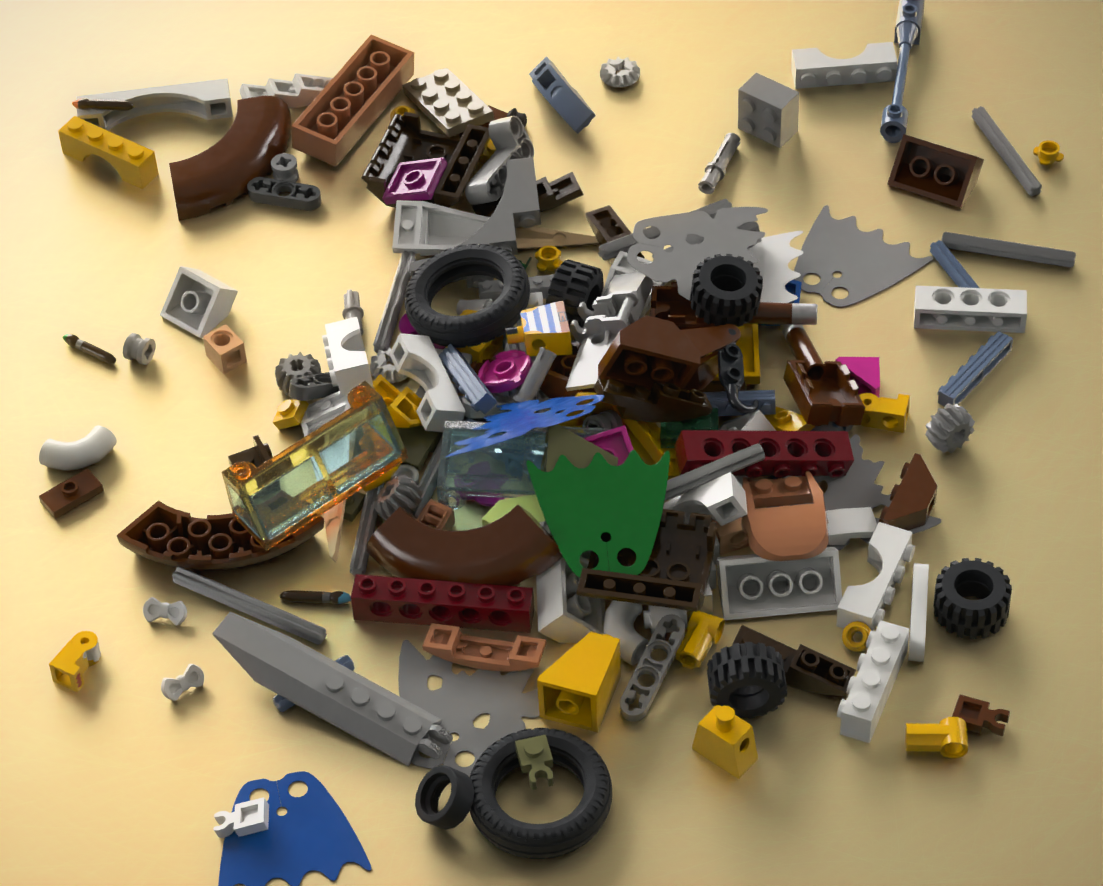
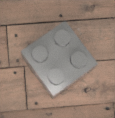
M755 73L738 89V129L779 148L798 131V91L758 73Z

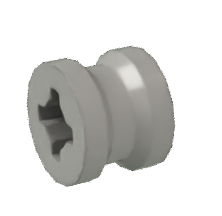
M282 153L272 158L273 179L296 182L298 180L297 161L293 155Z
M137 333L129 334L123 345V357L128 360L136 359L138 363L143 365L149 364L155 354V340L147 337L143 339Z

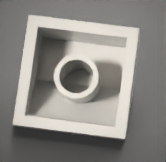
M180 266L160 316L195 336L203 338L229 315L238 290L199 269Z

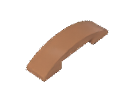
M431 623L422 647L424 651L434 656L471 668L490 671H522L539 666L547 642L546 639L517 635L515 642L467 636L461 634L460 627Z

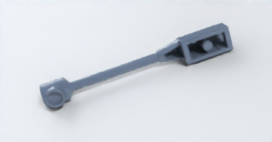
M899 0L894 43L899 44L900 51L892 104L886 106L883 110L880 127L881 135L890 143L900 142L903 134L906 135L908 111L902 106L910 49L913 44L919 45L925 0Z

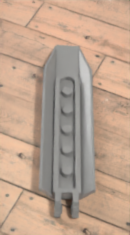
M229 612L213 632V636L255 682L408 767L417 751L434 759H439L442 755L441 747L427 739L428 737L438 742L440 741L444 745L450 744L453 740V735L438 725L442 722L440 718L290 636L232 612Z

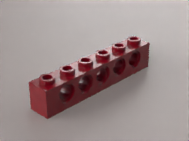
M682 430L674 446L680 475L755 444L761 445L765 453V459L733 472L734 476H747L750 478L775 476L783 478L786 476H805V472L810 471L813 477L830 476L838 478L846 476L854 462L848 431Z
M356 574L351 593L354 620L427 626L434 623L466 629L531 633L534 616L533 588Z

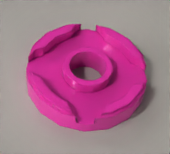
M508 350L495 355L496 359L491 363L489 360L486 361L480 368L478 376L490 393H503L522 385L533 363L530 356H527L524 351Z

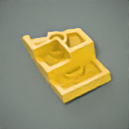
M381 374L373 381L374 388L365 390L351 406L364 417L380 424L389 422L395 424L397 428L422 426L416 412L422 399L408 386L400 392Z

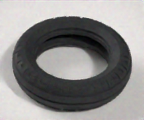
M468 244V246H456L454 249L449 248L429 258L412 275L405 292L406 314L413 328L420 335L429 336L434 344L444 347L452 344L455 348L481 345V343L490 342L495 337L498 338L505 334V328L513 327L520 320V312L526 310L530 296L528 275L520 261L502 248L488 244ZM473 275L490 276L504 284L500 296L492 304L472 314L449 316L438 313L431 308L434 296L444 286L463 277Z
M524 729L500 738V740L494 742L481 754L469 777L474 787V799L470 815L476 827L497 848L523 858H554L573 852L580 846L585 845L603 826L612 802V782L607 766L601 756L590 744L578 736L557 729ZM546 735L553 763L572 771L582 783L584 794L576 809L560 820L545 824L521 822L510 817L501 809L495 798L496 791L502 779L509 772L520 767L515 741Z

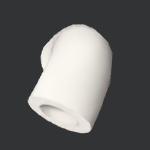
M100 425L95 426L89 434L77 441L62 442L49 438L40 449L39 462L41 465L66 471L83 469L99 462L117 444V438L112 431Z
M612 600L605 612L603 631L604 634L620 639V657L634 666L639 663L649 643L633 627L635 619L642 613V605Z

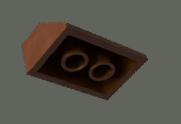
M903 134L887 185L962 208L977 183L984 159Z

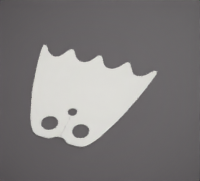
M803 231L763 237L761 242L748 248L752 253L751 256L760 261L753 263V268L757 267L760 271V276L763 278L760 302L789 303L798 299L796 295L789 293L785 289V285L789 281L801 276L800 273L790 270L788 263L804 253L791 247L789 244L793 238L802 234Z

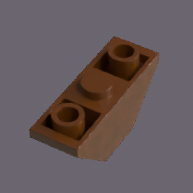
M917 453L914 454L910 463L906 462L900 476L902 481L900 485H894L890 495V501L892 502L889 507L884 506L879 522L907 531L926 524L936 503L937 484L921 455Z

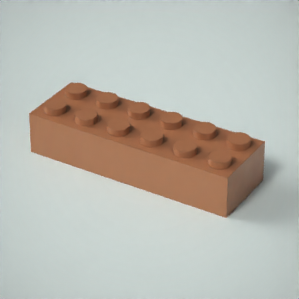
M371 34L292 124V148L337 167L401 91L402 85L414 75L415 52Z

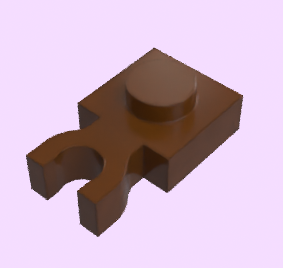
M960 694L952 717L963 719L969 731L981 734L982 729L987 728L993 734L1003 736L1005 724L998 723L997 721L1008 723L1010 711L1004 709L991 710L989 709L990 702Z

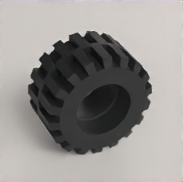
M716 254L714 258H705L704 263L700 262L693 274L690 301L692 310H696L695 315L698 318L703 317V322L707 324L713 323L715 324L714 326L733 324L740 327L744 325V321L749 323L753 316H756L760 305L763 278L760 276L759 269L757 267L753 268L751 261H744V257H733L732 254H726V256Z
M567 259L555 272L547 293L546 304L563 301L569 327L572 320L578 321L581 328L584 326L585 322L577 310L580 302L586 303L587 308L594 311L592 304L597 297H601L604 288L601 269Z
M963 558L962 562L956 560L951 562L950 567L945 566L941 570V574H938L933 605L934 615L938 617V623L941 626L946 625V631L949 633L956 632L957 637L961 638L964 635L970 636V639H976L977 636L986 638L989 637L990 632L995 634L999 631L1000 626L1004 627L1009 616L1012 585L1009 584L1010 579L1008 575H1003L1004 570L1000 567H993L994 563L990 561L984 563L979 558H975V561ZM973 596L982 600H968L963 597Z
M752 642L732 644L731 647H724L721 649V652H716L707 663L709 694L712 706H730L734 709L735 715L741 719L743 717L755 718V716L767 715V712H773L778 709V705H782L785 697H787V684L782 655L779 652H775V648L771 646L765 647L763 643L753 644Z

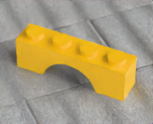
M73 116L58 130L63 154L81 162L85 161L91 154L98 155L107 160L117 170L123 181L140 189H144L159 175L155 151L76 116Z

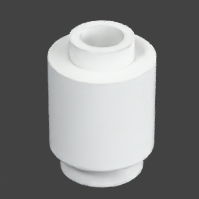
M649 605V610L643 611L645 629L650 628L651 634H653L661 618L673 614L682 618L685 628H687L686 610ZM675 625L666 628V633L676 631Z

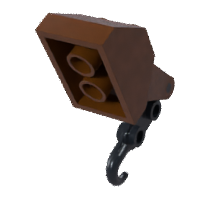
M645 315L619 331L598 364V378L616 379L624 385L631 387L639 385L647 388L649 391H651L654 382L661 384L669 382L677 385L680 389H684L699 366L718 356L719 380L726 390L727 399L731 407L740 413L750 414L755 412L759 405L758 400H754L751 406H747L738 399V392L744 383L743 354L736 345L741 337V332L733 324L680 330L671 321Z

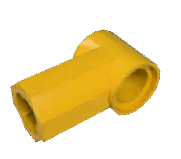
M699 610L697 612L693 611L688 622L687 634L676 652V660L680 661L683 667L692 670L696 667L700 668L712 644L719 642L724 630L725 619Z
M947 717L941 720L939 724L906 723V751L940 752L944 757L952 759L963 757L968 752L967 724L959 717Z

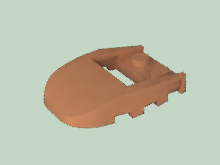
M806 471L805 476L802 477L791 476L780 479H760L758 481H748L747 477H743L742 487L746 493L747 515L742 517L741 526L742 531H746L749 546L756 555L771 561L800 560L815 557L827 548L829 543V522L823 491L810 471Z

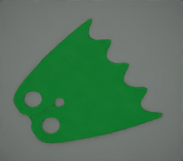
M632 450L620 466L610 465L601 453L597 452L591 463L585 468L575 467L562 454L554 469L550 472L541 471L534 463L527 460V469L546 523L556 544L559 546L558 548L564 560L576 576L580 578L582 568H584L580 563V556L588 550L595 552L599 557L598 565L593 568L595 570L639 575L644 570L650 558L662 516L669 473V451H666L656 464L648 465L644 463L635 450ZM604 532L611 534V540L607 544L601 540V534ZM630 548L635 552L636 561L633 565L627 567L618 562L617 554L621 549Z

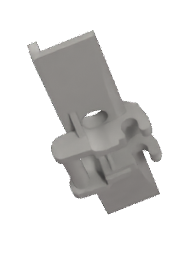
M639 271L614 275L603 296L597 297L592 304L594 311L589 310L586 303L580 302L577 310L585 323L583 328H581L578 321L572 320L569 327L571 334L577 342L581 343L567 382V391L594 388L598 379L599 362L619 331L628 326L627 320H629L630 324L639 320L653 286L652 279Z

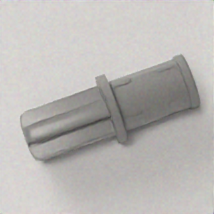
M349 289L343 295L344 309L342 316L344 320L357 317L362 336L364 311L360 307L359 293Z

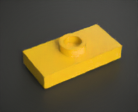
M775 406L776 414L764 415L776 431H811L815 427L811 424H806L801 414Z

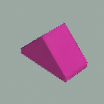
M838 357L835 359V361L841 362L842 365H847L851 373L850 380L854 379L859 387L858 395L872 393L879 397V357Z

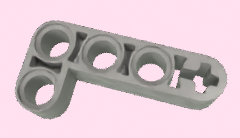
M510 116L490 122L488 128L489 135L496 151L466 185L465 194L471 205L497 201L503 195L507 178V160L534 157L533 144L517 116Z

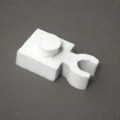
M263 797L235 804V812L232 813L227 811L217 812L214 814V818L220 826H215L213 830L219 838L227 837L234 831L240 837L268 830L269 804Z

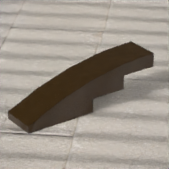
M573 171L550 183L546 176L536 181L540 212L560 206L584 195ZM501 197L497 201L472 205L475 214L491 217Z
M610 205L586 213L587 221L600 245L632 234ZM641 252L638 253V257L645 259ZM616 257L608 260L611 265L613 264Z

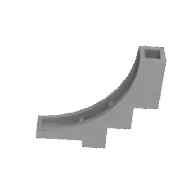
M533 157L507 160L506 183L503 195L494 213L481 229L460 245L488 244L502 248L512 255H518L515 228H530L534 225H541ZM429 258L410 262L411 276ZM473 275L452 282L466 279L468 288H478V282L492 281L494 278L484 275Z

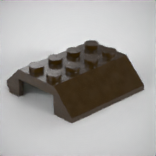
M405 112L403 116L395 114L361 178L368 184L366 188L385 204L382 197L399 163L444 157L448 165L434 191V195L431 200L422 201L449 208L460 201L466 185L490 140L489 130L487 127L468 124L462 138L455 136L449 138L445 134L421 130L420 114ZM388 204V205H386V206H389V207H394V208H396V204Z
M663 509L650 558L639 575L593 569L598 565L599 557L592 551L588 567L582 568L577 595L697 612L704 603L714 556L717 527L716 523L711 522L712 515L691 513L689 524L684 523L685 512ZM608 532L602 533L601 540L607 544L611 540V534ZM630 548L621 549L617 554L618 562L627 567L633 565L636 561L635 552Z

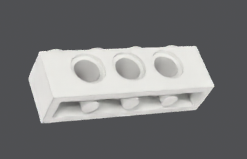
M916 286L914 328L1025 333L1027 290Z

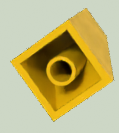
M589 632L540 674L537 679L539 717L598 733L621 678L620 639L608 634Z

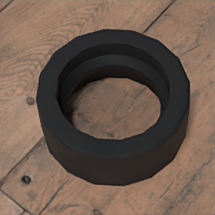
M444 765L434 767L424 776L416 792L415 807L417 815L422 821L445 830L455 828L463 822L470 812L474 799L472 780L467 774ZM451 783L449 800L445 807L438 812L440 795L444 788Z

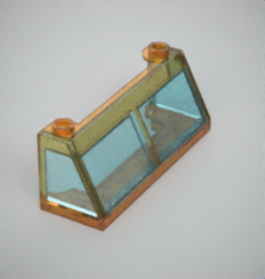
M366 381L357 385L348 393L347 398L351 408L256 468L250 462L241 461L221 472L233 516L266 551L408 459L407 450L383 397Z

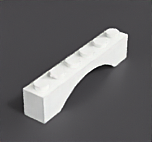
M228 78L76 96V100L87 98L89 100H121L133 103L134 108L128 111L95 110L90 108L81 110L76 108L78 118L107 131L128 119L158 112L186 113L206 120L233 117Z

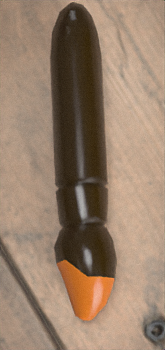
M82 98L72 101V105L81 110L90 108L95 110L128 111L134 108L133 103L121 100H89Z

